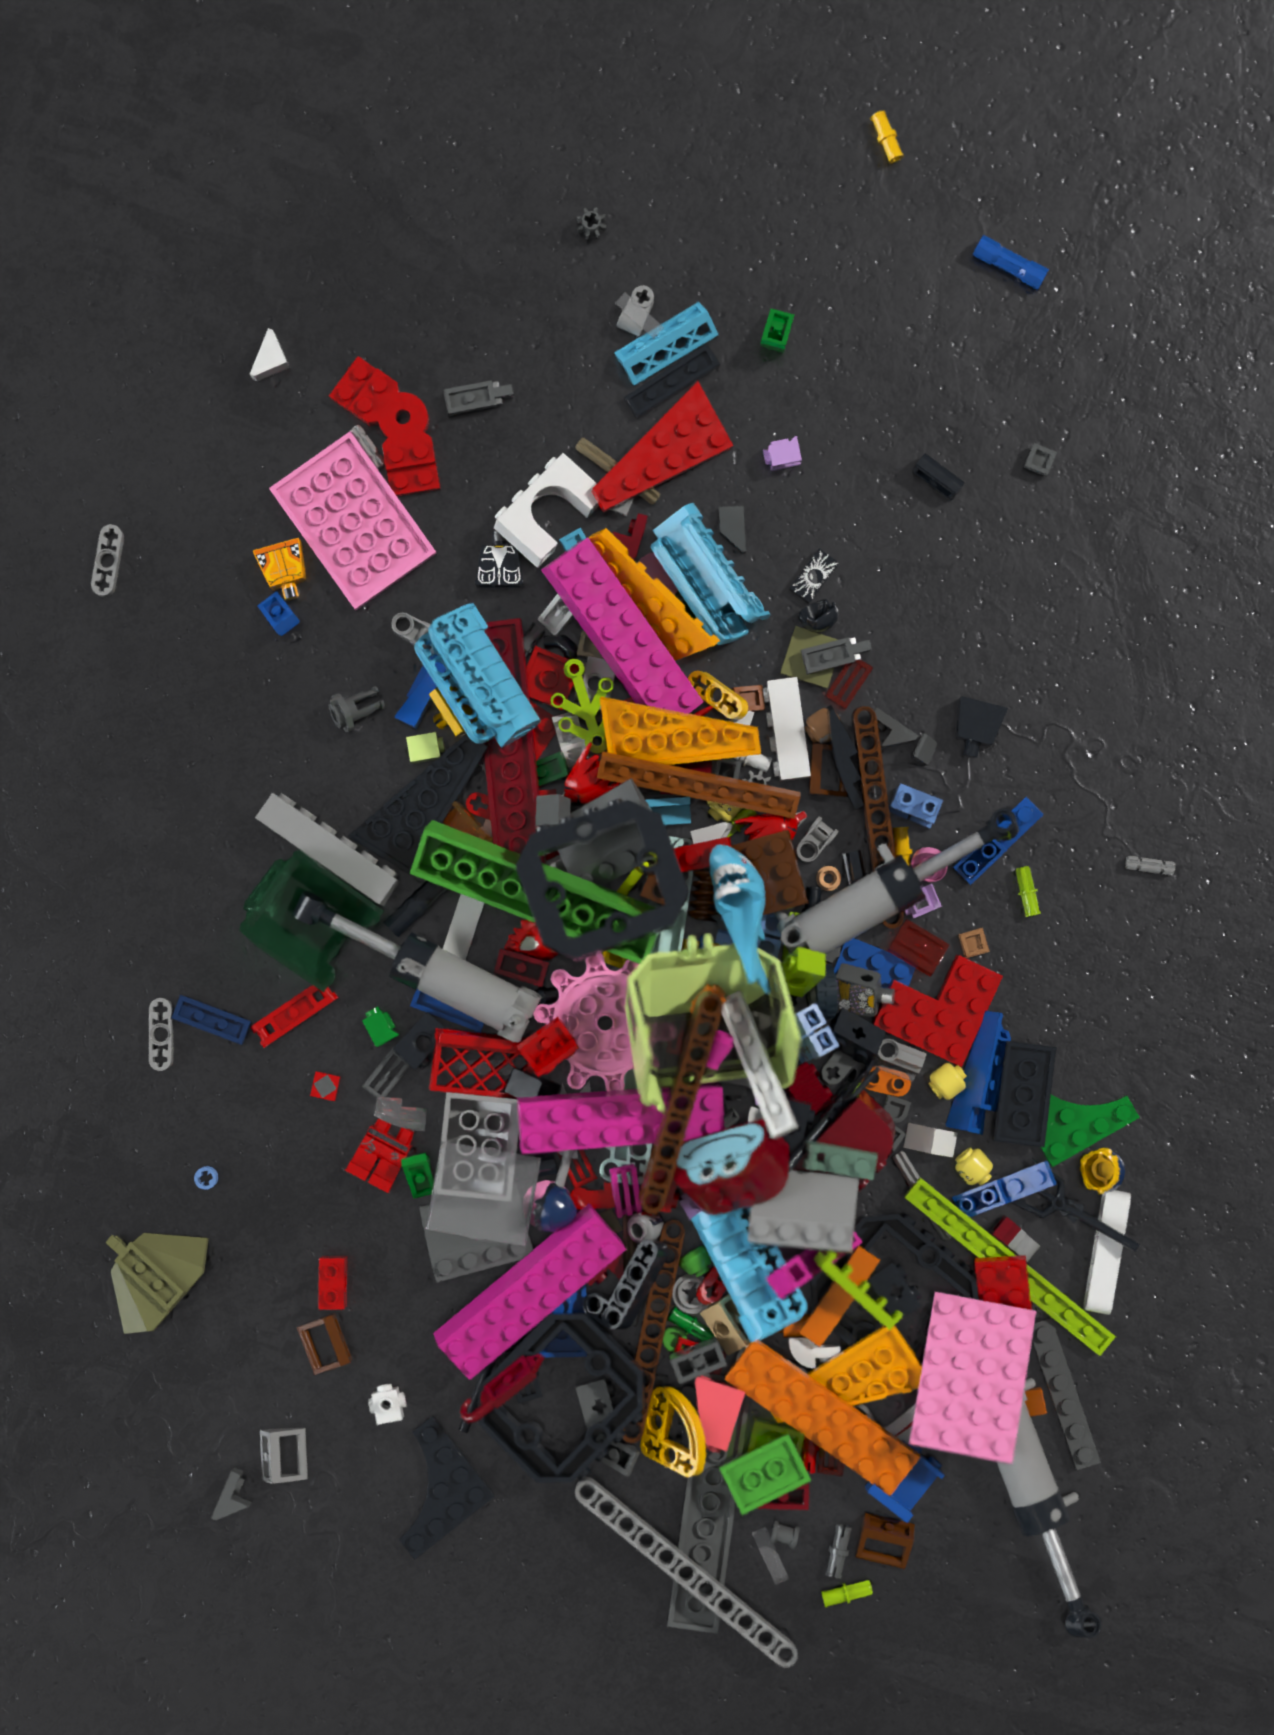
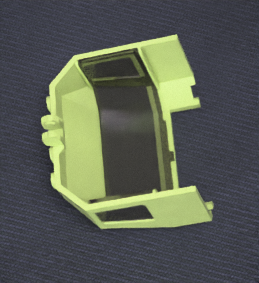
M704 934V948L696 949L697 940L695 936H688V949L648 954L628 977L625 1011L634 1071L642 1103L648 1106L651 1104L656 1105L658 1111L665 1114L666 1109L661 1088H669L672 1085L693 1015L689 1010L692 1006L691 1002L707 984L711 986L716 984L721 987L726 993L724 997L739 990L743 993L781 1087L785 1089L793 1084L801 1038L780 961L757 948L760 963L771 987L769 994L764 992L757 981L752 984L749 983L742 959L735 944L714 947L712 946L710 934ZM721 1013L717 1030L730 1035ZM707 1022L700 1023L697 1026V1033H706L709 1029V1024ZM735 1045L721 1062L718 1070L705 1067L701 1083L748 1078ZM692 1048L689 1052L690 1058H698L701 1055V1048ZM688 1071L684 1073L682 1082H691L694 1079V1072Z

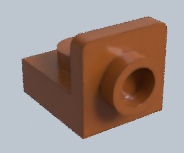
M762 685L731 688L732 691L747 701L748 711L765 710ZM730 702L726 704L732 706L735 709L734 712L738 711L736 704Z

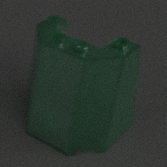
M299 849L293 852L292 857L285 861L282 858L276 860L246 899L243 907L247 911L246 918L240 923L239 931L259 949L324 992L335 979V969L329 962L338 954L340 947L349 936L321 922L318 925H309L293 917L292 913L302 892L308 891L320 896L325 900L328 910L356 924L359 923L364 928L377 924L384 910Z

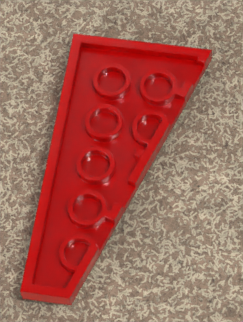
M698 381L593 487L591 491L603 513L732 449L734 445Z

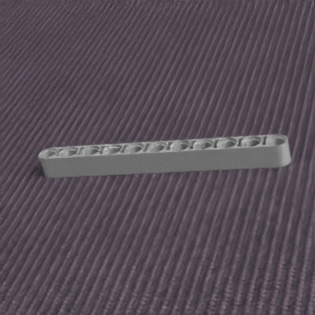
M585 1477L578 1481L575 1495L580 1503L778 1665L790 1667L796 1662L797 1651L790 1639L594 1479ZM583 1485H590L593 1487L594 1493L589 1497H585L580 1493V1488ZM603 1501H610L614 1508L611 1512L604 1513L599 1507ZM624 1517H629L633 1520L634 1524L631 1528L624 1529L619 1524L620 1520ZM648 1533L652 1535L653 1542L649 1545L641 1544L639 1538L642 1534ZM662 1550H670L673 1553V1557L669 1561H663L659 1558V1554ZM689 1566L693 1569V1573L690 1577H682L679 1574L680 1568ZM708 1582L713 1586V1589L710 1593L704 1594L699 1591L700 1584ZM725 1598L733 1602L732 1607L727 1610H723L718 1606L719 1602ZM742 1615H749L753 1620L750 1625L742 1626L738 1622L739 1618ZM763 1631H768L772 1634V1638L768 1642H762L758 1639L759 1634ZM784 1647L792 1650L791 1656L786 1659L778 1655L779 1651Z

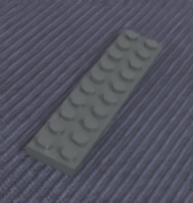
M706 1373L702 1375L730 1384L725 1380V1375ZM746 1394L744 1395L727 1451L721 1449L720 1453L706 1449V1459L702 1473L687 1478L678 1549L722 1585L725 1584L736 1501L719 1467L742 1456L750 1397ZM683 1566L679 1570V1574L682 1577H690L693 1573V1569L689 1566ZM673 1579L667 1626L718 1634L720 1616ZM704 1582L699 1586V1591L704 1594L710 1593L713 1589V1586L708 1582ZM722 1600L718 1604L720 1608L722 1606Z

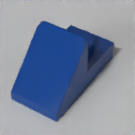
M277 591L258 605V608L280 636L300 622Z

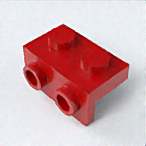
M557 1016L518 1044L517 1048L531 1065L535 1074L540 1077L543 1074L550 1073L555 1068V1065L563 1059L572 1057L579 1048V1045Z

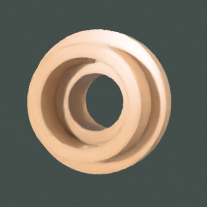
M825 866L818 871L816 882L823 890L832 891L840 885L841 874L835 867ZM826 874H831L833 876V881L831 883H826L824 881V876Z

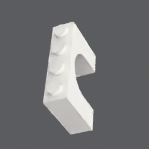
M564 453L557 459L553 457L544 467L546 470L541 475L537 473L529 481V487L524 492L522 490L517 492L511 500L513 503L508 508L504 506L495 515L497 520L494 529L537 568L555 551L558 543L535 522L531 512V505L536 499L545 495L563 497L586 518L599 507L591 491L597 483Z

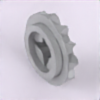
M685 1274L675 1282L672 1299L677 1308L685 1313L697 1314L709 1306L702 1304L698 1298H693L690 1304H688L689 1295L682 1291L690 1290L695 1283L696 1293L704 1279L703 1276L696 1277L695 1274L691 1276ZM711 1287L706 1290V1291H707L706 1296H707L708 1298H710V1297L712 1296V1294H711L712 1288H711Z

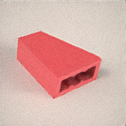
M701 1375L695 1378L699 1419L704 1431L706 1449L720 1453L721 1449L727 1451L745 1392L733 1385Z

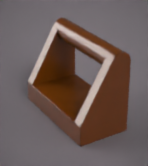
M813 743L811 746V776L809 778L808 795L848 798L841 778L839 780V791L820 789L822 751L832 752V747L827 744Z
M335 1313L297 1327L314 1375L343 1366L352 1361ZM321 1324H325L338 1358L337 1361L324 1366L320 1363L308 1329Z
M865 1512L855 1558L905 1569L914 1542L915 1524ZM871 1538L904 1546L902 1557L864 1549L866 1539Z

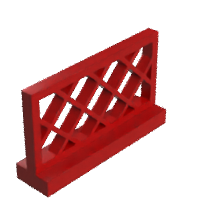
M436 1028L434 1037L436 1044L429 1090L517 1099V1097L501 1091L505 1088L508 1079L504 1082L497 1072L508 1063L512 1068H516L512 1060L521 1054L517 1045L528 1037H522L520 1042H513L498 1034ZM442 1047H452L457 1053L446 1063L440 1057ZM456 1048H462L463 1050L459 1052ZM469 1050H477L481 1057L469 1065L463 1058V1055ZM494 1052H501L505 1060L494 1068L487 1058ZM460 1058L467 1068L455 1077L448 1067ZM485 1061L491 1068V1071L480 1079L473 1069ZM527 1061V1064L520 1070L532 1074L533 1068ZM446 1069L453 1079L446 1085H437V1076ZM471 1072L477 1079V1082L470 1088L463 1087L459 1080ZM495 1074L502 1084L494 1090H488L483 1083Z

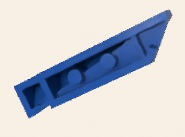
M435 663V667L439 672H446V667L442 663ZM424 665L407 694L408 699L394 717L416 730L433 702L429 693L438 688Z
M985 1011L982 1024L974 1039L964 1069V1073L967 1076L963 1079L966 1087L955 1096L946 1121V1127L983 1135L986 1110L996 1112L1005 1041H1011L1009 1031L1003 1029L1001 1024L1004 1017L1002 1013Z

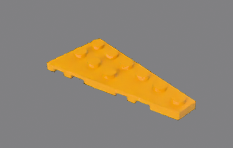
M607 528L588 537L675 661L715 646L720 641L714 634L710 636L702 628L704 624L698 618L694 620L685 612V605L657 578L653 580L645 572L646 567L641 562L637 564L628 555V549Z
M600 697L608 753L666 765L761 754L758 727Z
M895 1325L891 1330L882 1326L807 1374L854 1406L883 1399L889 1395L901 1392L904 1394L918 1389L922 1364ZM771 1413L778 1422V1424L784 1422L779 1417Z

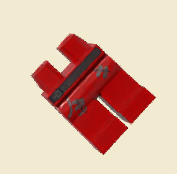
M381 1115L376 1123L369 1127L345 1171L366 1181L377 1160L380 1159L368 1183L389 1193L402 1168L401 1159L407 1158L412 1148L410 1143L412 1142L414 1131L402 1126L397 1137L388 1133L394 1121Z

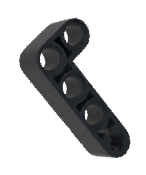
M643 1240L633 1254L612 1296L600 1293L588 1294L583 1301L584 1311L606 1328H629L633 1324L668 1257L669 1250L667 1245L659 1240ZM642 1268V1270H643V1277L640 1279V1277H639V1272H640V1269ZM629 1291H631L632 1296L630 1301L627 1296ZM598 1300H600L601 1305L599 1310L597 1309ZM617 1313H619L620 1320L618 1323L616 1321Z

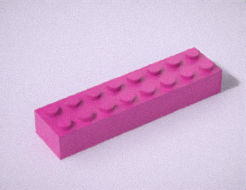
M588 537L576 543L541 569L636 704L689 714L704 702Z
M718 1082L700 1084L684 1141L725 1129L723 1087ZM671 1087L661 1088L665 1106ZM638 1088L517 1098L519 1140L522 1154L655 1143L663 1113L658 1111L656 1105L651 1104L648 1106L641 1102ZM678 1097L675 1100V1106L683 1107L687 1102V1097ZM671 1121L667 1126V1130L670 1132L676 1131L680 1126V1122Z
M588 1204L576 1214L574 1220L569 1225L554 1232L433 1334L438 1347L469 1380L472 1379L626 1250L623 1242L597 1211Z

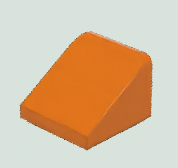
M1037 1387L1025 1391L1027 1397L1025 1403L1030 1416L1047 1414L1042 1389Z

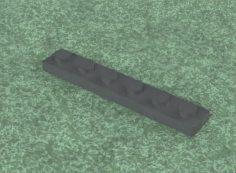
M1048 1317L1034 1322L1032 1343L1075 1469L1078 1471L1101 1463L1052 1318Z

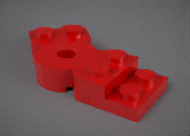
M358 356L329 397L368 426L380 425L383 434L387 437L382 448L388 482L397 497L440 490L433 441L425 433L429 426V416L424 403L411 393L400 392L398 383ZM401 414H408L410 416V420L406 424L398 423L397 418Z

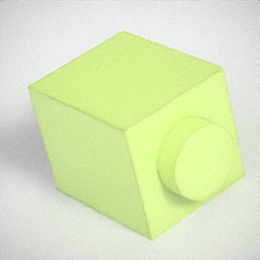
M436 732L406 737L410 762L412 764L437 760L441 757V753L445 752L443 737L438 738Z

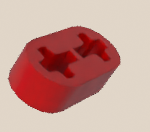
M478 792L469 795L466 800V807L469 812L491 821L488 795ZM480 797L482 798L481 802L488 805V808H478L477 811H474V806L470 803L472 800H477Z
M715 1265L710 1268L696 1291L698 1300L704 1305L714 1304L726 1291L722 1279L717 1280L719 1273ZM713 1285L712 1296L708 1298L706 1290Z

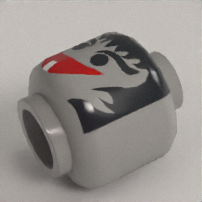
M644 1209L642 1212H638L630 1217L627 1223V1231L630 1238L638 1244L643 1240H656L661 1237L664 1221L658 1212L649 1213Z

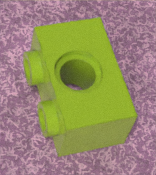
M797 947L780 963L787 991L790 995L803 997L825 977L824 953ZM777 982V991L780 992Z

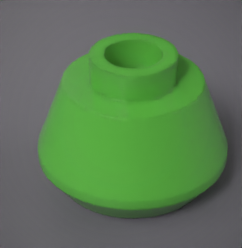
M701 1245L683 1255L679 1259L678 1265L690 1276L695 1274L696 1277H699L710 1270L708 1265L711 1264V1258L705 1246Z

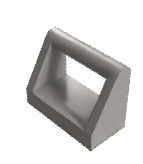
M306 1428L260 1430L262 1481L275 1484L308 1479ZM296 1435L297 1474H281L279 1437Z

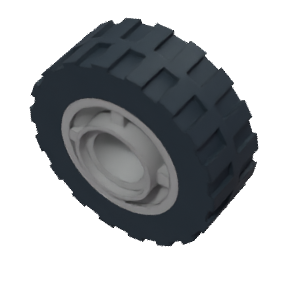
M825 964V977L806 993L807 1007L816 1003L824 1019H834L838 1005L836 975L831 964ZM812 1013L814 1020H817L816 1016Z

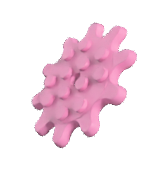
M600 953L586 958V971L580 977H573L563 969L555 970L552 973L551 982L559 991V998L552 1005H538L533 1016L536 1021L546 1024L558 1016L579 1045L575 1054L566 1059L571 1066L567 1077V1083L571 1088L580 1089L585 1085L589 1077L597 1075L604 1079L607 1091L624 1090V1075L627 1071L634 1069L625 1011L627 980L639 963L627 959L620 970L612 971L606 967L604 957ZM608 1016L612 1019L613 1025L611 1029L605 1031L599 1028L598 1020L600 1017ZM634 1017V1023H635V1029H636V1026H637V1025H636V1019H635V1017ZM643 1022L644 1026H648L650 1030L648 1041L650 1053L655 1043L661 1041L671 1042L677 1036L676 1027L672 1024H647ZM651 1054V1067L659 1070V1064Z

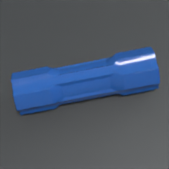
M985 235L982 236L973 253V256L1007 271L1037 290L1049 270L1002 247L1000 243Z

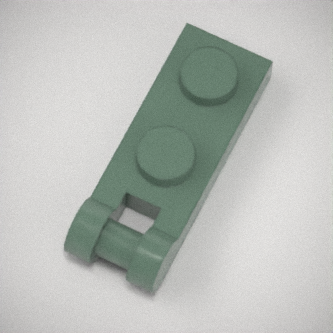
M807 1141L806 1150L808 1152L807 1158L803 1160L804 1168L873 1180L878 1153ZM819 1152L825 1153L824 1161L817 1160Z

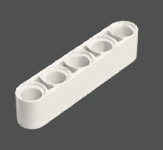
M1118 1190L1103 1193L1098 1220L1125 1235L1131 1194ZM1097 1230L1083 1307L1084 1311L1110 1315L1123 1245Z

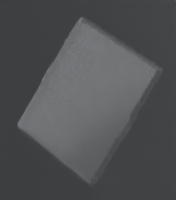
M441 1141L426 1229L468 1236V1238L474 1240L485 1239L526 1246L541 1158L503 1152L493 1147L480 1148Z

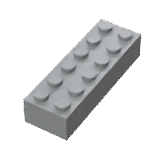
M272 793L256 815V819L379 905L384 906L401 883L396 879L399 874L386 865H383L382 868L377 866L378 860L364 850L361 854L355 850L357 848L356 844L344 836L341 839L335 836L337 831L323 821L320 825L314 822L317 818L303 807L300 810L294 808L296 802L283 793H280L279 796Z

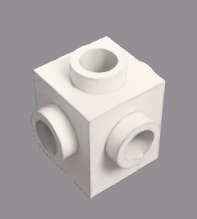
M392 1384L377 1386V1391H373L371 1394L372 1398L368 1399L370 1413H375L377 1425L402 1420L404 1417L403 1408L406 1407L404 1392H399V1387L392 1388ZM384 1400H388L391 1403V1405H386L384 1403Z

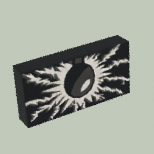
M819 548L789 589L807 603H810L839 562Z

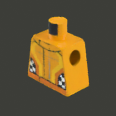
M295 538L253 550L269 587L272 590L281 588L285 601L298 598L299 594L296 584L306 581L301 540Z

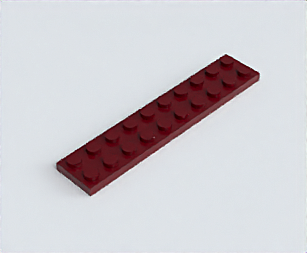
M522 619L486 622L488 628L485 630V633L530 702ZM533 729L504 747H500L495 738L484 743L489 746L484 755L493 844L518 854H522L530 835L535 833V828L538 827L536 826V799L540 794ZM546 855L540 856L541 863L547 865Z

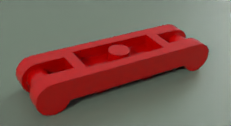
M325 977L250 1027L254 1034L257 1033L260 1037V1044L263 1048L271 1045L277 1039L339 998L335 992L332 993L328 987L329 982ZM317 991H319L324 998L319 1002H317V1000L313 996V994ZM268 1024H271L275 1030L272 1034H269L265 1028Z

